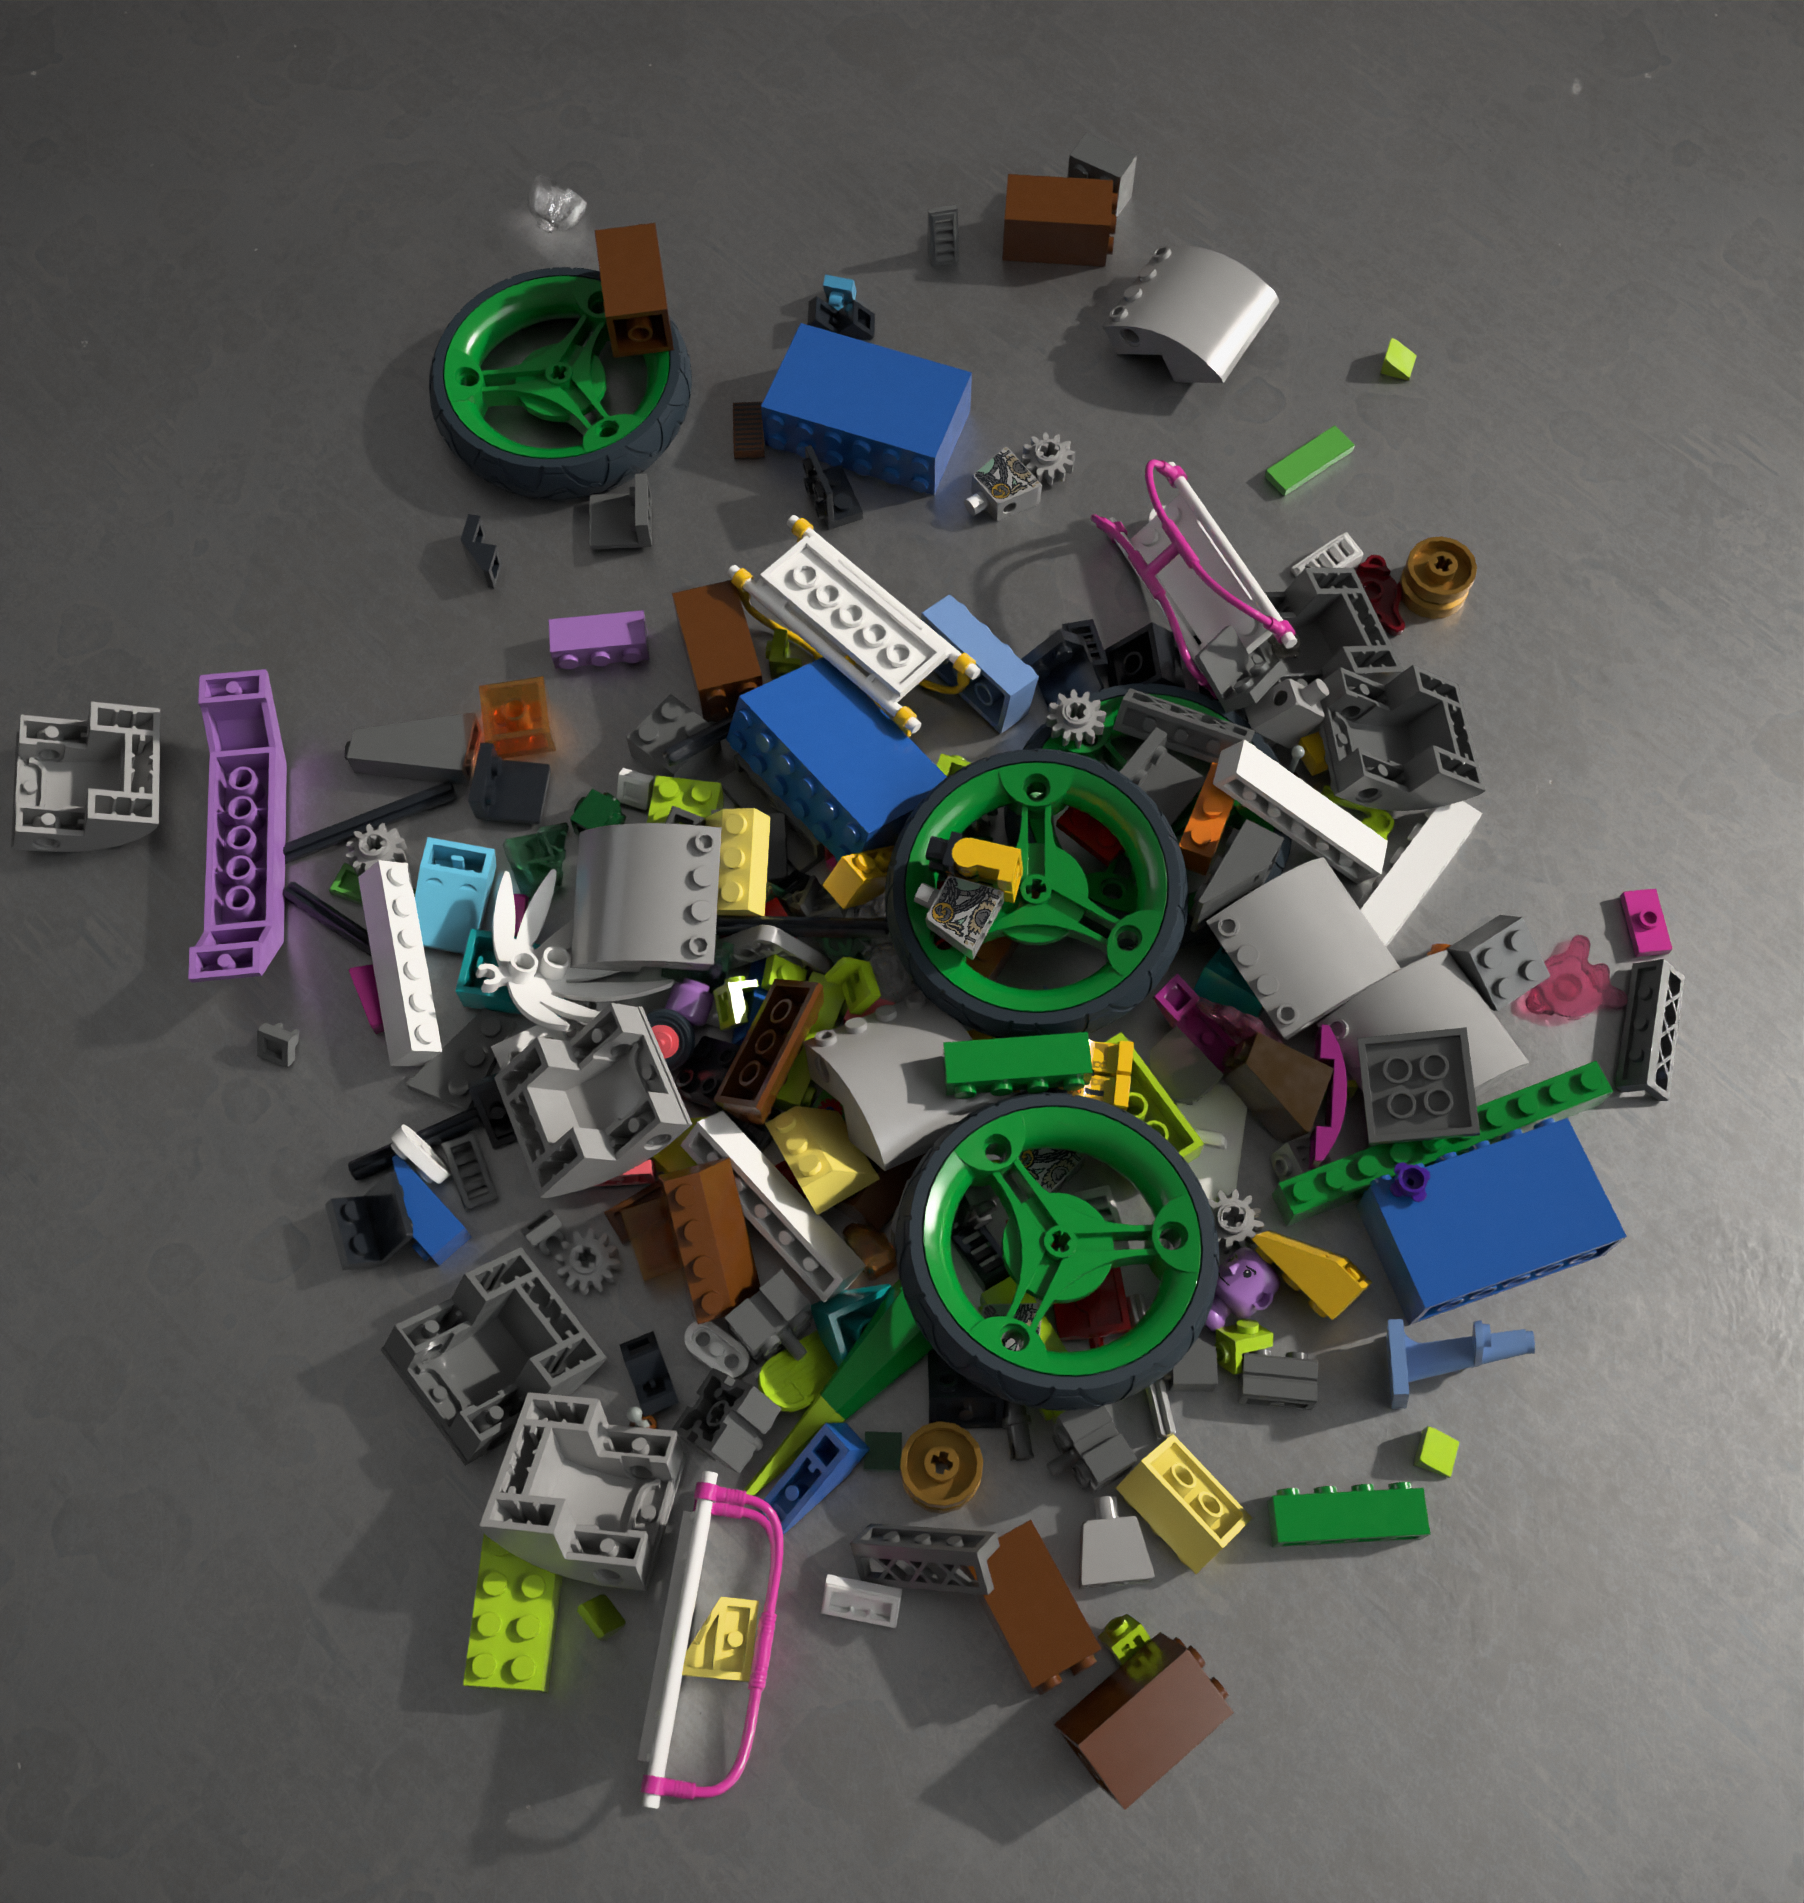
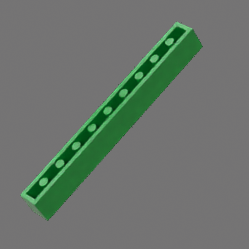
M1597 1061L1477 1106L1480 1136L1375 1145L1279 1182L1272 1193V1197L1287 1227L1362 1198L1363 1193L1371 1186L1370 1182L1388 1174L1391 1178H1395L1394 1167L1400 1162H1405L1407 1165L1423 1163L1424 1167L1436 1164V1159L1447 1153L1456 1152L1457 1156L1469 1152L1468 1148L1479 1142L1488 1140L1490 1144L1502 1141L1501 1137L1513 1130L1521 1129L1522 1133L1534 1130L1533 1126L1545 1119L1553 1118L1557 1122L1597 1107L1608 1098L1613 1090Z

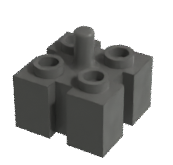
M782 1269L763 1284L755 1295L750 1299L747 1298L724 1317L731 1336L741 1343L757 1366L763 1360L767 1362L773 1355L783 1351V1347L780 1344L788 1350L796 1361H799L807 1354V1350L797 1338L802 1336L811 1327L809 1322L813 1319L812 1312L810 1311L811 1303Z
M712 1368L696 1392L700 1396L693 1408L687 1405L671 1430L677 1431L678 1437L698 1453L714 1461L717 1460L723 1466L740 1474L744 1466L751 1460L753 1453L760 1451L763 1447L764 1442L758 1434H766L771 1429L781 1408L755 1386L739 1379L734 1380L730 1375Z
M1101 1406L1092 1409L1065 1411L1057 1417L1053 1428L1055 1435L1052 1436V1440L1061 1455L1047 1463L1046 1466L1050 1474L1055 1477L1075 1465L1071 1470L1076 1481L1082 1489L1088 1487L1090 1492L1094 1494L1130 1472L1137 1458L1123 1435L1116 1429L1106 1407Z

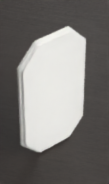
M1218 1084L1199 1101H1193V1105L1177 1102L1178 1109L1204 1143L1200 1156L1188 1164L1198 1178L1207 1198L1215 1202L1218 1191L1222 1190L1227 1198L1237 1187L1247 1106L1228 1085Z

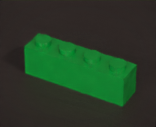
M1088 1032L943 1042L946 1096L955 1095L959 1099L972 1098L976 1096V1093L991 1092L993 1096H1005L1015 1090L1043 1093L1048 1091L1049 1088L1063 1087L1067 1091H1075L1084 1088L1085 1085H1090L1093 1074Z
M1397 1482L1388 1484L1389 1489L1374 1490L1373 1484L1353 1485L1350 1492H1337L1336 1486L1316 1487L1313 1494H1299L1298 1488L1276 1490L1277 1495L1272 1496L1267 1501L1272 1548L1423 1539L1430 1535L1424 1488H1412L1411 1482Z

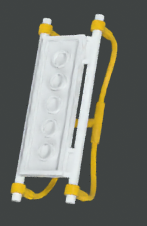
M792 515L788 519L787 525L791 528L792 534L797 537V544L762 572L757 583L754 581V576L745 568L740 569L736 565L729 568L727 575L732 579V584L737 587L744 608L752 617L773 631L775 628L786 629L757 611L750 602L751 596L754 597L793 631L791 632L786 629L789 640L811 653L815 660L824 657L863 690L881 709L883 707L894 717L893 721L910 738L911 732L916 733L922 724L916 719L917 715L907 706L902 707L897 703L917 684L943 694L961 693L970 683V678L974 680L980 674L981 669L975 665L976 661L967 653H960L813 530V525L806 519H799L796 515ZM789 605L847 655L843 657L785 607ZM947 658L953 663V668L957 671L958 685L944 686L924 678ZM854 665H860L870 675L868 677L865 676Z

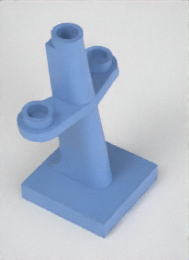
M1388 1319L1386 1346L1391 1409L1407 1408L1409 1399L1408 1382L1466 1368H1474L1524 1354H1535L1533 1331L1521 1329L1491 1333L1490 1325L1482 1324L1480 1320L1473 1322L1472 1336L1419 1343L1411 1340L1405 1334L1403 1319Z

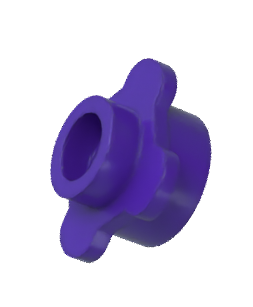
M1405 1162L1398 1163L1394 1167L1396 1177L1395 1182L1390 1186L1391 1193L1395 1197H1401L1402 1195L1410 1197L1414 1202L1425 1200L1427 1196L1425 1187L1430 1179L1429 1171L1417 1165H1407ZM1411 1179L1413 1181V1185H1409L1407 1183V1180Z

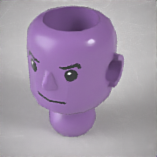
M1250 1247L1237 1249L1219 1266L1214 1300L1205 1326L1211 1332H1216V1329L1222 1328L1225 1324V1319L1231 1313L1240 1319H1246L1254 1315L1258 1310L1266 1309L1271 1304L1273 1296L1280 1287V1278L1277 1273Z

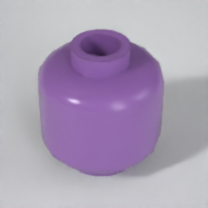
M684 978L683 983L678 982L672 986L665 1009H671L680 1013L691 1023L692 1027L693 1025L703 1026L707 1022L714 1002V996L708 992L709 986Z

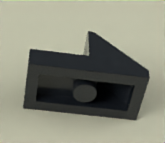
M498 1073L468 1083V1089L492 1148L517 1140L494 1079Z

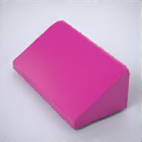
M373 964L348 969L371 1028L376 1035L384 1032Z

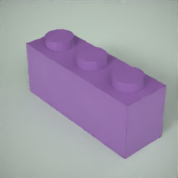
M644 610L548 619L550 654L555 669H574L577 666L588 665L605 666L609 663L618 662L637 663L641 660L650 659Z

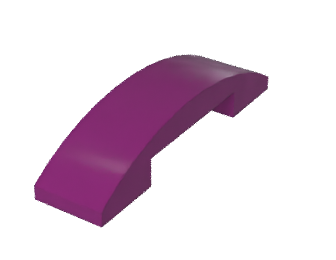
M1177 973L1152 998L1174 1029L1177 1026L1223 1073L1225 1066L1222 1065L1223 1057L1230 1046L1237 1044L1198 1003L1201 998Z
M1325 1024L1320 1026L1315 1035L1314 1059L1334 1069L1326 1090L1325 1127L1316 1126L1310 1135L1308 1170L1318 1168L1333 1147L1343 1123L1347 1101V1077L1343 1055L1333 1031L1329 1025Z

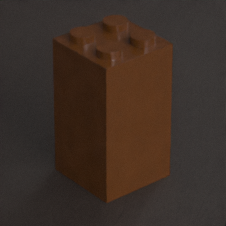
M1008 174L1002 261L1106 267L1107 255H1113L1114 237L1109 235L1115 234L1117 216L1111 214V211L1116 212L1118 193H1112L1113 180Z
M648 223L595 230L605 317L613 357L674 350L656 224Z
M732 580L672 593L678 628L702 717L707 722H718L732 715L735 712L740 695L763 685L761 670L738 589L732 584Z
M1029 1520L998 1538L1000 1547L986 1560L994 1590L989 1595L976 1594L1028 1694L1037 1689L1041 1696L1063 1682L1060 1677L1063 1673L1071 1670L1073 1676H1076L1093 1666L1097 1662L1094 1656L1101 1650V1647L1032 1520ZM961 1565L964 1573L971 1580H978L974 1566Z
M1161 1632L1054 1724L1097 1785L1124 1810L1234 1713L1225 1701L1229 1694L1216 1678L1212 1677L1209 1679L1202 1668L1206 1663L1195 1648L1191 1645L1186 1647L1178 1637L1172 1640Z

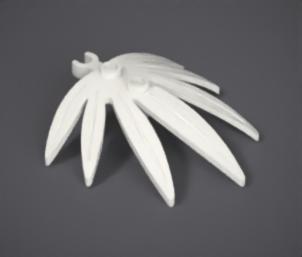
M555 869L548 873L531 899L522 919L517 939H514V895L510 873L508 871L504 872L495 902L492 922L493 948L499 967L488 963L478 966L476 977L490 978V980L483 981L482 992L492 993L501 986H507L514 1005L530 1021L548 1029L568 1031L570 1024L557 1015L572 1020L590 1022L600 1012L562 998L593 1002L619 1001L650 995L672 986L673 979L645 982L576 983L598 979L620 971L570 968L571 954L568 952L572 950L574 918L537 949L532 947L544 926L550 908L556 881Z

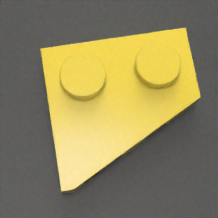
M720 1597L686 1651L682 1676L749 1682L759 1601Z

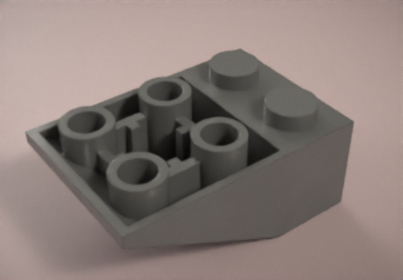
M1247 819L1240 830L1234 828L1225 844L1226 850L1222 856L1218 855L1210 869L1209 874L1211 875L1207 883L1200 885L1193 899L1195 903L1189 913V916L1193 917L1190 930L1196 932L1208 925L1206 923L1208 919L1264 885L1274 867L1284 838Z

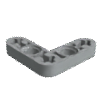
M758 925L715 940L713 966L722 969H733L776 954L806 969V980L809 981L813 971L825 975L834 966V963L830 958L771 925Z

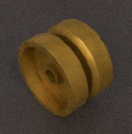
M1443 536L1429 537L1417 543L1410 551L1400 576L1401 600L1412 612L1430 619L1446 618L1458 612L1464 604L1476 577L1477 564L1474 555L1467 546L1459 541Z
M938 1421L923 1425L910 1435L902 1449L900 1476L904 1491L914 1504L928 1512L945 1514L961 1509L973 1499L981 1482L983 1457L979 1444L970 1432L955 1423ZM937 1464H945L948 1470L945 1469L944 1474L936 1473Z

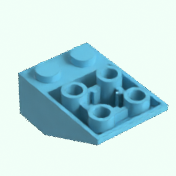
M427 837L415 893L423 947L465 954L470 930L482 929L497 867L495 849Z

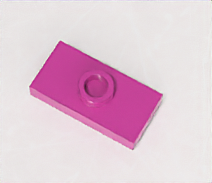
M1645 889L1623 892L1620 899L1635 956L1644 957L1669 954L1673 949L1657 890Z

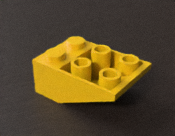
M1271 1230L1256 1234L1252 1239L1258 1245L1255 1248L1257 1254L1270 1265L1275 1262L1284 1271L1281 1275L1284 1281L1295 1291L1301 1288L1311 1298L1308 1302L1310 1307L1323 1318L1328 1315L1333 1320L1342 1314L1373 1283L1347 1256Z

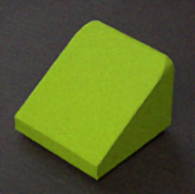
M1391 338L1380 373L1409 381L1417 355L1396 339Z
M1425 1427L1421 1433L1413 1465L1450 1478L1459 1441L1433 1427Z
M604 1594L594 1597L577 1607L579 1615L600 1641L606 1642L626 1624L625 1619Z

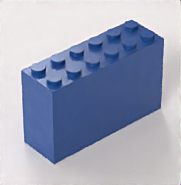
M800 323L761 405L765 445L776 450H785L798 454L803 458H806L805 447L812 445L818 461L825 462L832 467L842 465L843 468L855 471L859 475L872 476L882 479L889 484H898L912 488L919 493L925 492L935 495L970 413L972 372Z
M824 657L740 695L726 739L731 748L738 752L750 765L753 772L758 774L768 784L772 792L780 797L792 810L794 816L800 819L813 833L814 837L819 842H822L834 855L837 862H839L842 856L895 845L906 820L923 798H926V795L947 777L863 690Z
M1553 1118L1545 1119L1533 1126L1534 1130L1522 1133L1521 1129L1513 1130L1501 1137L1502 1141L1490 1144L1488 1140L1479 1142L1468 1148L1469 1152L1457 1156L1456 1152L1447 1153L1437 1158L1436 1164L1424 1167L1423 1163L1415 1164L1426 1168L1430 1173V1179L1425 1187L1427 1196L1422 1202H1414L1412 1198L1403 1195L1395 1197L1390 1191V1186L1395 1182V1178H1391L1389 1174L1378 1177L1370 1182L1371 1186L1363 1193V1197L1356 1205V1208L1409 1325L1605 1256L1627 1237L1568 1118L1557 1122ZM1408 1179L1407 1183L1413 1185V1181Z

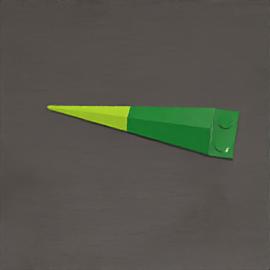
M900 1279L895 1282L875 1315L819 1395L775 1452L744 1488L743 1491H746V1494L754 1496L792 1465L825 1423H843L933 1349L912 1317L903 1294Z

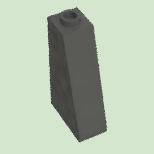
M463 713L354 729L351 741H347L345 745V759L348 760L354 773L440 783L450 781L452 784L468 786L481 727L475 713Z

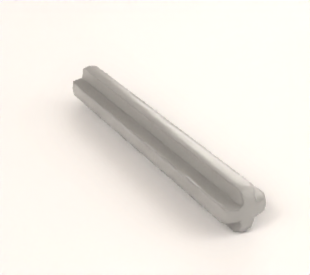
M1134 1294L1126 1297L1131 1328L1147 1311L1143 1294ZM1162 1377L1146 1388L1155 1433L1158 1438L1170 1437L1175 1435L1176 1432L1164 1378Z

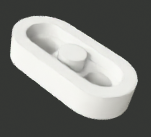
M402 1124L391 1134L393 1140L391 1147L394 1152L404 1160L409 1158L418 1166L416 1170L426 1182L432 1183L434 1181L441 1184L451 1175L450 1168L445 1160L411 1128Z
M695 1321L688 1326L685 1331L684 1342L692 1356L709 1369L714 1368L724 1372L734 1380L742 1378L748 1372L750 1357L747 1350L728 1333L711 1321L697 1324ZM703 1335L710 1337L708 1345L699 1346L697 1344L699 1337ZM736 1357L739 1360L738 1365L735 1368H728L725 1365L728 1358Z

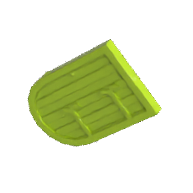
M817 1330L799 1341L807 1350V1354L802 1359L796 1361L788 1350L785 1349L773 1355L760 1369L757 1378L758 1389L778 1405L781 1411L795 1412L809 1406L838 1368L822 1343Z

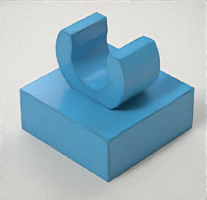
M825 275L823 288L826 298H829V305L840 310L844 307V302L855 300L857 291L854 280Z

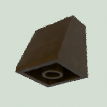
M1259 1032L1247 1039H1242L1235 1046H1230L1222 1060V1065L1225 1066L1223 1080L1277 1141L1284 1144L1311 1132L1334 1068Z

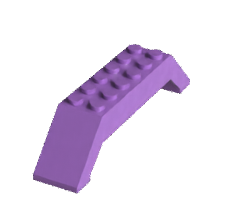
M266 669L199 675L198 704L202 711L210 756L204 932L195 947H189L188 980L191 983L262 976L284 942L285 896L283 895V890L285 889V855L283 854V847H285L287 764L269 675Z

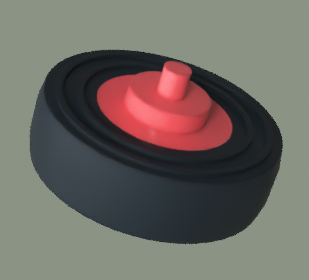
M657 1009L646 1014L669 1070L672 1071L681 1067L691 1057L695 1047V1032L691 1023L680 1013L671 1009Z

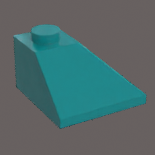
M890 1284L844 1290L825 1303L821 1300L811 1305V1312L819 1337L837 1367L840 1366L892 1288Z

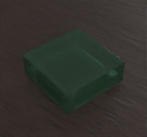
M865 1431V1444L870 1450L864 1456V1471L900 1472L902 1432Z

